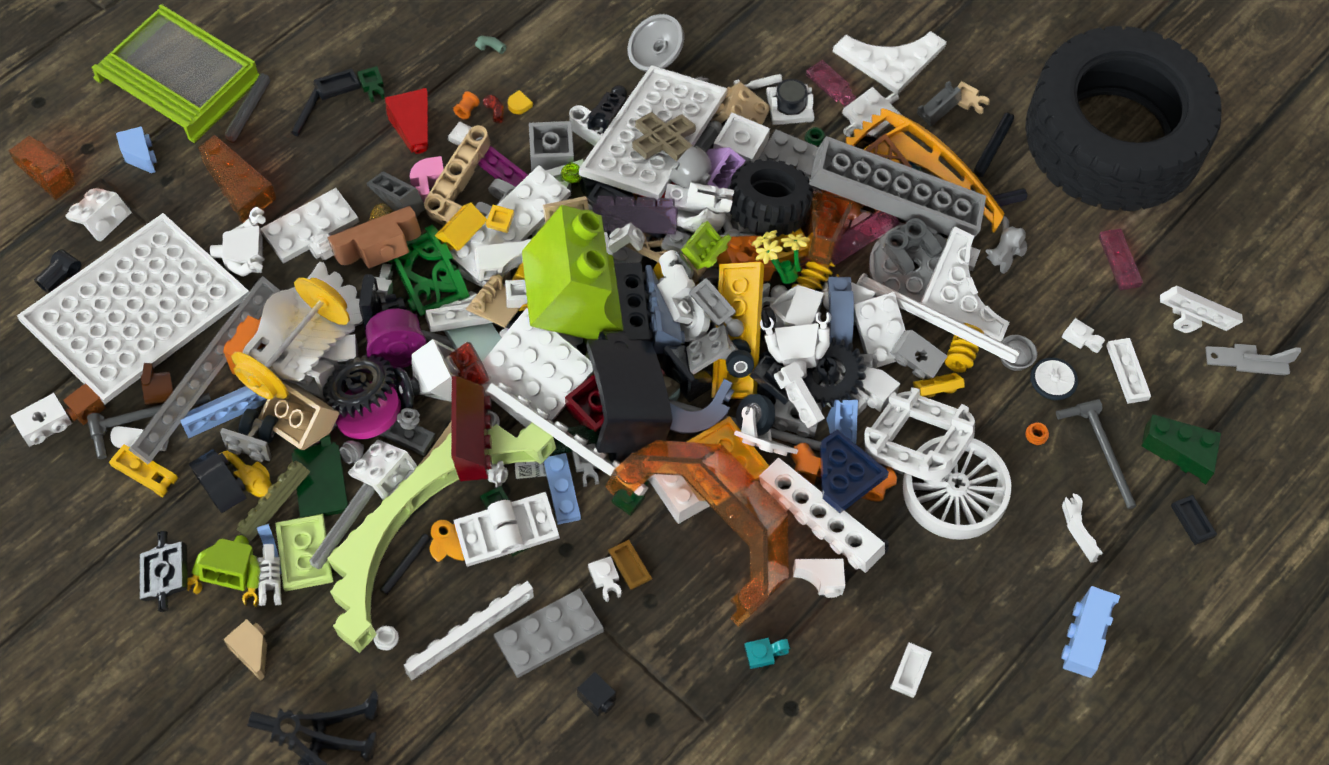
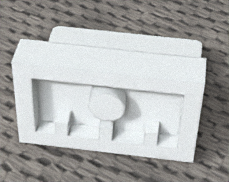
M377 440L370 446L361 460H358L348 471V474L359 481L373 486L382 500H384L398 488V485L403 480H406L414 472L417 465L407 451Z

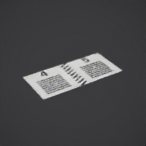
M536 461L515 463L516 479L546 476L544 463L539 464Z

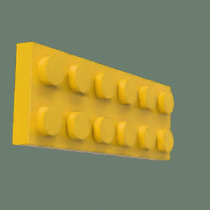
M761 262L719 264L718 291L736 310V314L732 318L740 320L744 325V331L740 336L732 337L728 334V337L731 341L742 339L748 343L755 369L759 363L764 264ZM718 359L713 362L711 398L715 397L724 379L733 384L731 389L734 390L731 399H744L748 395L757 394V382L749 375L743 378L733 377L727 371L726 360Z

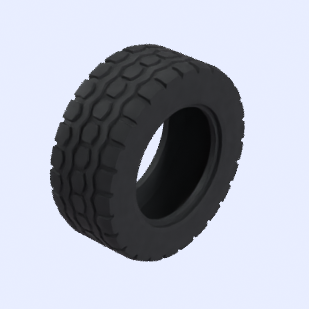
M1109 26L1104 29H1091L1084 34L1080 33L1070 38L1057 48L1046 61L1027 111L1026 136L1032 157L1035 158L1037 166L1042 173H1047L1046 177L1056 187L1062 186V191L1075 199L1080 197L1081 202L1095 207L1100 204L1103 209L1118 211L1122 208L1123 211H1136L1141 208L1148 209L1158 206L1176 197L1197 176L1217 138L1221 126V98L1214 79L1210 78V72L1202 62H1198V58L1188 49L1182 50V45L1170 38L1163 39V35L1147 30L1145 33L1141 28L1126 27L1123 29L1121 26ZM1097 95H1116L1131 99L1147 108L1158 119L1165 136L1158 140L1141 143L1115 139L1094 127L1082 113L1078 102Z

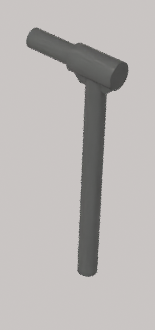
M209 392L202 394L193 406L210 402ZM163 404L107 419L99 413L89 414L87 421L91 439L94 440L97 459H105L107 457L103 440L107 428L155 416Z
M1099 399L1077 404L1075 407L1056 411L1058 420L1076 415L1089 418L1127 509L1135 508L1137 505L1098 417L1103 409L1101 401Z

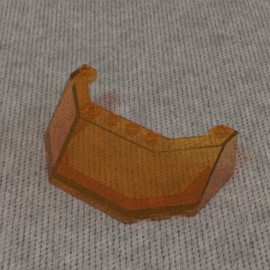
M656 440L631 454L615 468L605 487L612 495L618 490L624 489L631 496L654 474L682 476L749 545L750 581L730 600L732 604L736 605V612L730 618L739 627L789 578L788 512L722 444Z

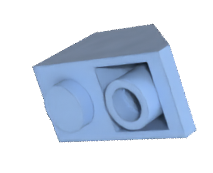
M142 126L116 133L125 162L149 173H154L153 164L157 163L154 151L149 150L152 142L149 134H144Z

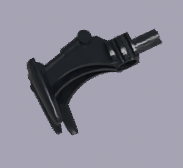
M373 690L369 698L361 705L325 713L303 714L302 711H299L295 715L293 710L288 709L287 712H283V709L279 708L276 718L251 712L247 727L271 732L270 743L277 741L278 746L282 747L284 744H288V750H293L301 757L297 762L298 765H328L318 756L322 748L338 751L339 749L361 751L360 756L367 762L373 759L377 745L376 732L369 734L365 741L338 738L326 735L324 732L326 731V726L343 722V719L365 714L366 719L373 721L378 716V694ZM284 724H290L293 726L294 731L285 733L280 727ZM311 726H313V730H310V729H308V728H305V727H311ZM300 740L310 743L309 748H307Z

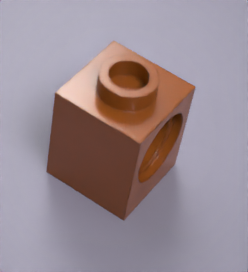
M86 383L63 400L67 406L66 414L73 421L77 419L83 426L88 422L87 416L89 414L100 413L106 409L101 398Z

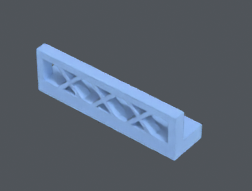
M244 386L190 410L180 422L188 438H191L242 415L248 408L255 409L264 405L267 399Z

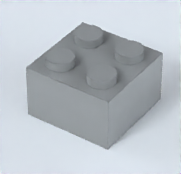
M571 121L529 123L531 172L538 165L545 170H549L574 162Z

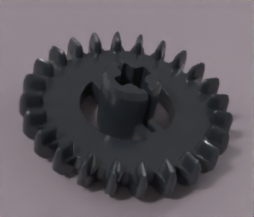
M833 337L824 356L818 359V374L821 382L826 384V387L818 385L813 380L815 367L807 368V376L802 378L815 402H821L822 407H825L827 403L834 407V400H839L841 403H843L844 398L852 400L850 394L857 395L859 392L856 387H863L861 380L866 378L864 373L866 365L863 364L864 357L859 356V349L853 351L852 343L845 348L844 339L837 345L836 339ZM838 361L845 367L846 371L843 380L839 384L834 385L840 378L836 363ZM827 362H828L829 368H830L829 377H830V380H831V385L829 384V379H828V375H827V370H828Z
M363 355L361 359L358 356L354 358V361L348 360L346 365L341 364L339 366L340 369L334 370L332 372L333 376L328 377V383L324 385L325 390L323 391L324 402L334 410L339 411L344 418H346L348 413L354 418L355 410L363 416L364 407L372 413V403L380 407L378 398L387 401L384 392L392 394L390 387L396 386L394 380L397 379L395 369L388 360L376 355H371L369 358L367 355ZM364 373L373 375L372 383L369 382ZM346 384L353 395L344 393Z

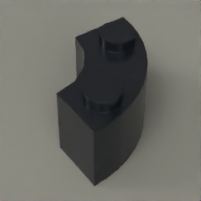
M212 449L190 462L189 466L216 508L223 513L247 499L243 493L246 487L239 477L237 479L233 477L227 468L230 464L224 454L218 455Z

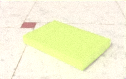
M319 514L276 522L284 591L332 583V568L328 560L321 569H317L310 564L311 557L327 536L324 515Z

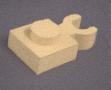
M961 81L958 88L961 89L962 100L957 105L966 110L973 106L977 113L983 114L984 108L980 107L979 104L989 105V99L985 96L978 97L979 90Z

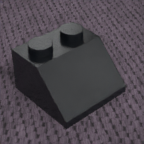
M685 345L666 346L664 348L662 370L668 377L680 384V392L689 403L711 389L713 377L708 368L705 367L695 374L691 373L687 347Z

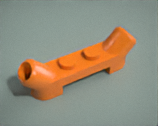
M802 442L793 447L798 450L797 454L790 453L791 458L796 464L794 470L808 482L815 484L816 477L821 478V458L816 457L808 443ZM884 466L889 471L888 477L861 498L870 501H882L886 490L896 485L897 475L893 468Z

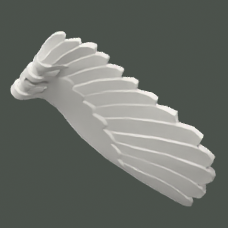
M323 262L317 264L307 279H320L338 291L347 303L348 308L346 310L350 321L346 325H339L316 312L282 353L286 356L281 363L275 361L270 369L276 371L275 373L278 376L289 380H303L305 374L311 372L312 367L319 363V359L324 356V352L330 350V346H334L338 340L345 338L346 334L354 332L355 326L363 323L359 299H356V288L352 285L341 287L343 283L341 275L337 272L328 275L327 268ZM295 287L277 292L266 301L258 331L243 349L244 354L251 356L263 365L269 361L312 309L300 297ZM260 343L266 345L262 351L257 350Z

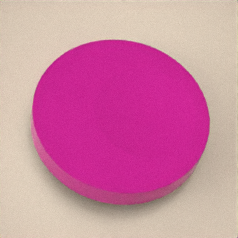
M390 387L392 394L384 392L387 401L378 398L380 407L372 403V413L366 407L363 408V416L357 410H355L354 418L349 413L344 418L340 413L336 420L339 430L345 436L353 439L372 438L388 430L395 423L397 415L401 411V401L396 390ZM348 390L345 393L348 395H353L350 390Z

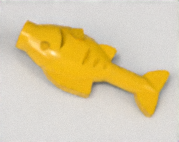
M228 450L222 452L228 462H231L237 469L233 473L234 477L241 479L246 487V491L260 498L268 493L269 487L272 486L270 474L260 462L257 461L252 466L246 465L237 454H233Z

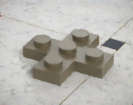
M650 112L635 121V128L644 135L632 141V148L645 159L663 150L677 162L684 152L693 146L684 138L696 132V125L683 114L665 123L653 112Z

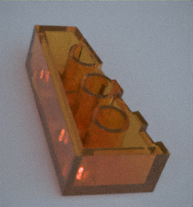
M216 135L198 147L203 163L218 183L224 196L227 197L233 210L236 211L242 224L250 218V212L253 208L258 207L263 210L276 199L272 184Z
M813 189V198L808 217V237L810 238V241H808V259L814 260L819 264L830 265L850 223L855 201Z

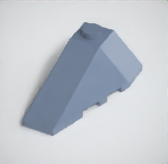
M646 265L645 290H648L649 295L647 309L651 311L649 328L653 329V342L651 343L656 354H664L666 346H681V344H685V333L681 331L680 323L673 320L657 287L659 281L651 265Z

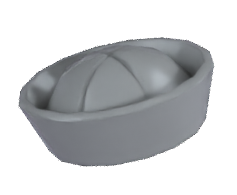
M1009 335L1001 341V343L1020 352L1019 358L1015 363L1000 357L1001 362L1008 369L1020 371L1031 366L1036 361V346L1027 337Z

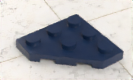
M838 429L821 441L822 499L838 513L843 512L888 477V470Z

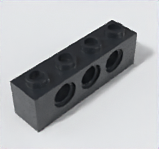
M615 263L623 331H625L629 340L653 342V329L648 326V323L651 322V311L646 308L649 295L648 290H644L646 271H642L641 263Z

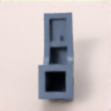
M828 277L829 313L832 317L828 323L830 344L833 337H835L837 345L844 339L846 348L852 343L854 296L851 287V277Z
M724 379L713 401L700 411H686L670 403L672 412L670 430L680 434H699L721 422L730 411V408L723 403L724 401H730L734 390L731 389L733 384Z

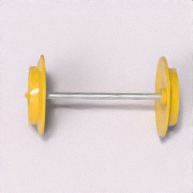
M297 278L294 282L296 291L312 309L265 365L242 352H234L231 356L235 364L233 369L235 375L245 386L259 396L266 399H272L273 397L285 399L289 395L282 381L269 369L316 312L339 325H346L350 321L346 310L348 308L344 298L332 286L320 279Z

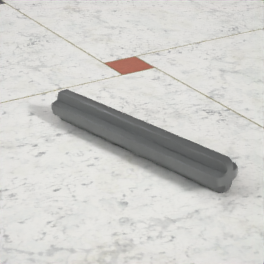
M261 73L256 79L224 133L226 140L236 141L270 83L268 75Z

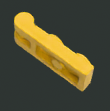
M123 444L109 461L110 465L153 490L157 495L164 497L168 492L167 488L174 484L178 477L154 461L146 464L128 450L130 447ZM158 476L163 477L160 483L155 481Z

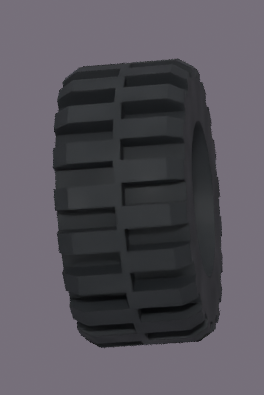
M758 159L753 163L750 161L745 163L744 166L739 167L732 176L730 189L734 190V195L729 213L736 223L739 222L742 228H748L752 233H761L763 236L766 232L770 233L776 230L777 237L781 234L789 235L792 231L796 232L807 222L813 198V186L809 185L810 180L808 176H805L802 170H797L796 166L792 164L787 165L784 161L779 160L777 162L773 161V159H767L766 161Z

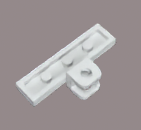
M1179 286L1172 287L1160 295V302L1172 307L1173 313L1181 316L1180 319L1174 322V328L1184 333H1189L1202 327V321L1225 331L1243 322L1242 314Z

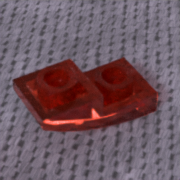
M466 342L449 354L460 371L458 373L459 377L481 386L489 381L484 365L471 342Z

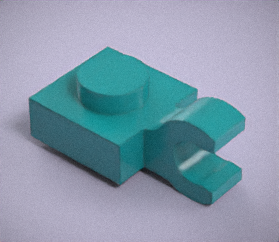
M769 638L747 642L744 645L750 669L774 664V656L789 654L788 649H790L787 639L779 640L770 645Z

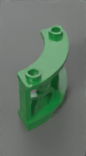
M433 225L426 227V232L422 233L418 238L406 241L409 253L387 261L388 264L392 263L410 297L407 301L411 311H416L419 316L426 314V310L440 308L444 304H450L459 299L462 300L470 297L459 269L456 270L455 265H452L450 260H453V256L446 243L443 244L435 237L438 230ZM418 256L427 260H441L433 268V280L412 272L413 264ZM440 271H444V272L446 273V275H445V276H441V275H440V280H441V281H437V275H438V273H439ZM410 281H412V282H414L415 284H417V285H415L414 289H413V287H412ZM430 290H434L437 301L423 306L419 300V295L425 293L428 301L431 297ZM440 292H456L443 299L440 297Z

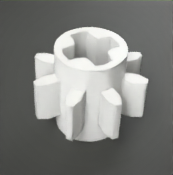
M318 233L310 237L312 243L308 244L316 259L321 257L322 260H326L334 256L327 238L330 236L329 234L323 236L322 233Z

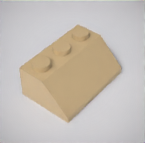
M281 380L287 388L289 395L285 399L276 397L267 399L258 419L264 420L267 415L277 417L278 421L273 427V431L300 450H305L330 434L340 412L334 410L327 403L299 385Z

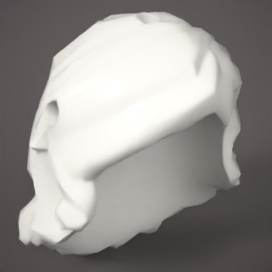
M672 208L667 211L666 215L670 217L672 224L694 234L700 225L706 221L718 232L725 223L726 212H715L706 208L700 214Z

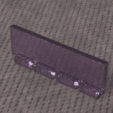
M598 196L597 204H593V212L602 215L604 231L613 232L617 228L621 229L627 224L632 223L642 233L676 234L678 208L675 207L674 198H658L656 206L655 198L637 197V206H635L634 197L617 196L614 205V196Z

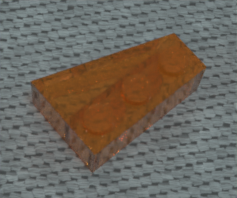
M28 136L9 150L14 163L55 200L76 185L72 177L74 173L65 160L45 147L41 141Z

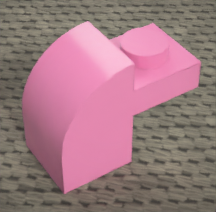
M441 156L420 160L410 171L411 185L417 188L423 202L430 193L429 188H433L436 180L444 170Z

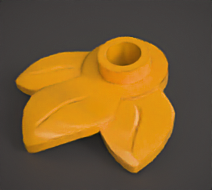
M447 520L436 521L431 527V537L433 540L430 545V553L433 558L440 562L448 555L453 559L464 561L455 524ZM439 528H445L447 530V534H440Z

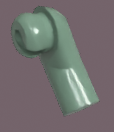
M481 35L475 42V46L480 50H484L487 45L500 54H503L507 48L504 43L490 36Z

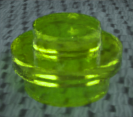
M567 163L561 169L562 179L568 183L579 182L582 178L579 175L580 166L575 163Z

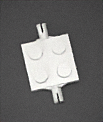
M872 87L843 108L842 114L851 123V125L843 130L844 134L849 137L854 133V129L863 130L862 122L872 123V114L880 116L881 108L900 114L892 106V103L899 99L898 94L893 92L885 98ZM884 121L867 134L878 136L891 124L888 121Z

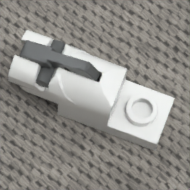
M669 250L659 258L664 279L657 284V287L673 320L688 325L694 320L690 312L691 308L686 302L691 297L689 292L695 287L692 279L694 270L682 253Z

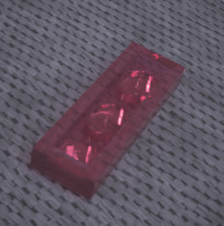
M1121 228L1100 232L1099 239L1119 289L1126 290L1141 287L1143 281Z

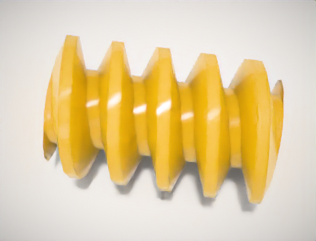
M812 254L810 256L812 262L808 261L805 264L807 269L801 271L802 276L798 277V284H793L792 288L800 285L812 290H816V288L822 290L824 287L820 284V281H828L824 275H832L833 272L829 267H835V265L821 255Z
M962 323L984 334L980 328L968 323ZM954 335L947 358L944 361L945 365L952 371L958 373L965 372L966 368L973 367V361L976 359L979 347Z

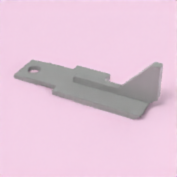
M1234 344V348L1205 347L1207 365L1236 367V371L1275 375L1290 374L1289 363L1294 362L1301 353V348L1297 347L1272 356L1258 355L1256 345ZM1212 353L1217 354L1218 358H1217V359L1212 358V357H1211V354H1212Z

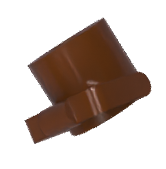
M153 363L143 364L141 383L145 405L165 402L173 392L170 372L154 373Z

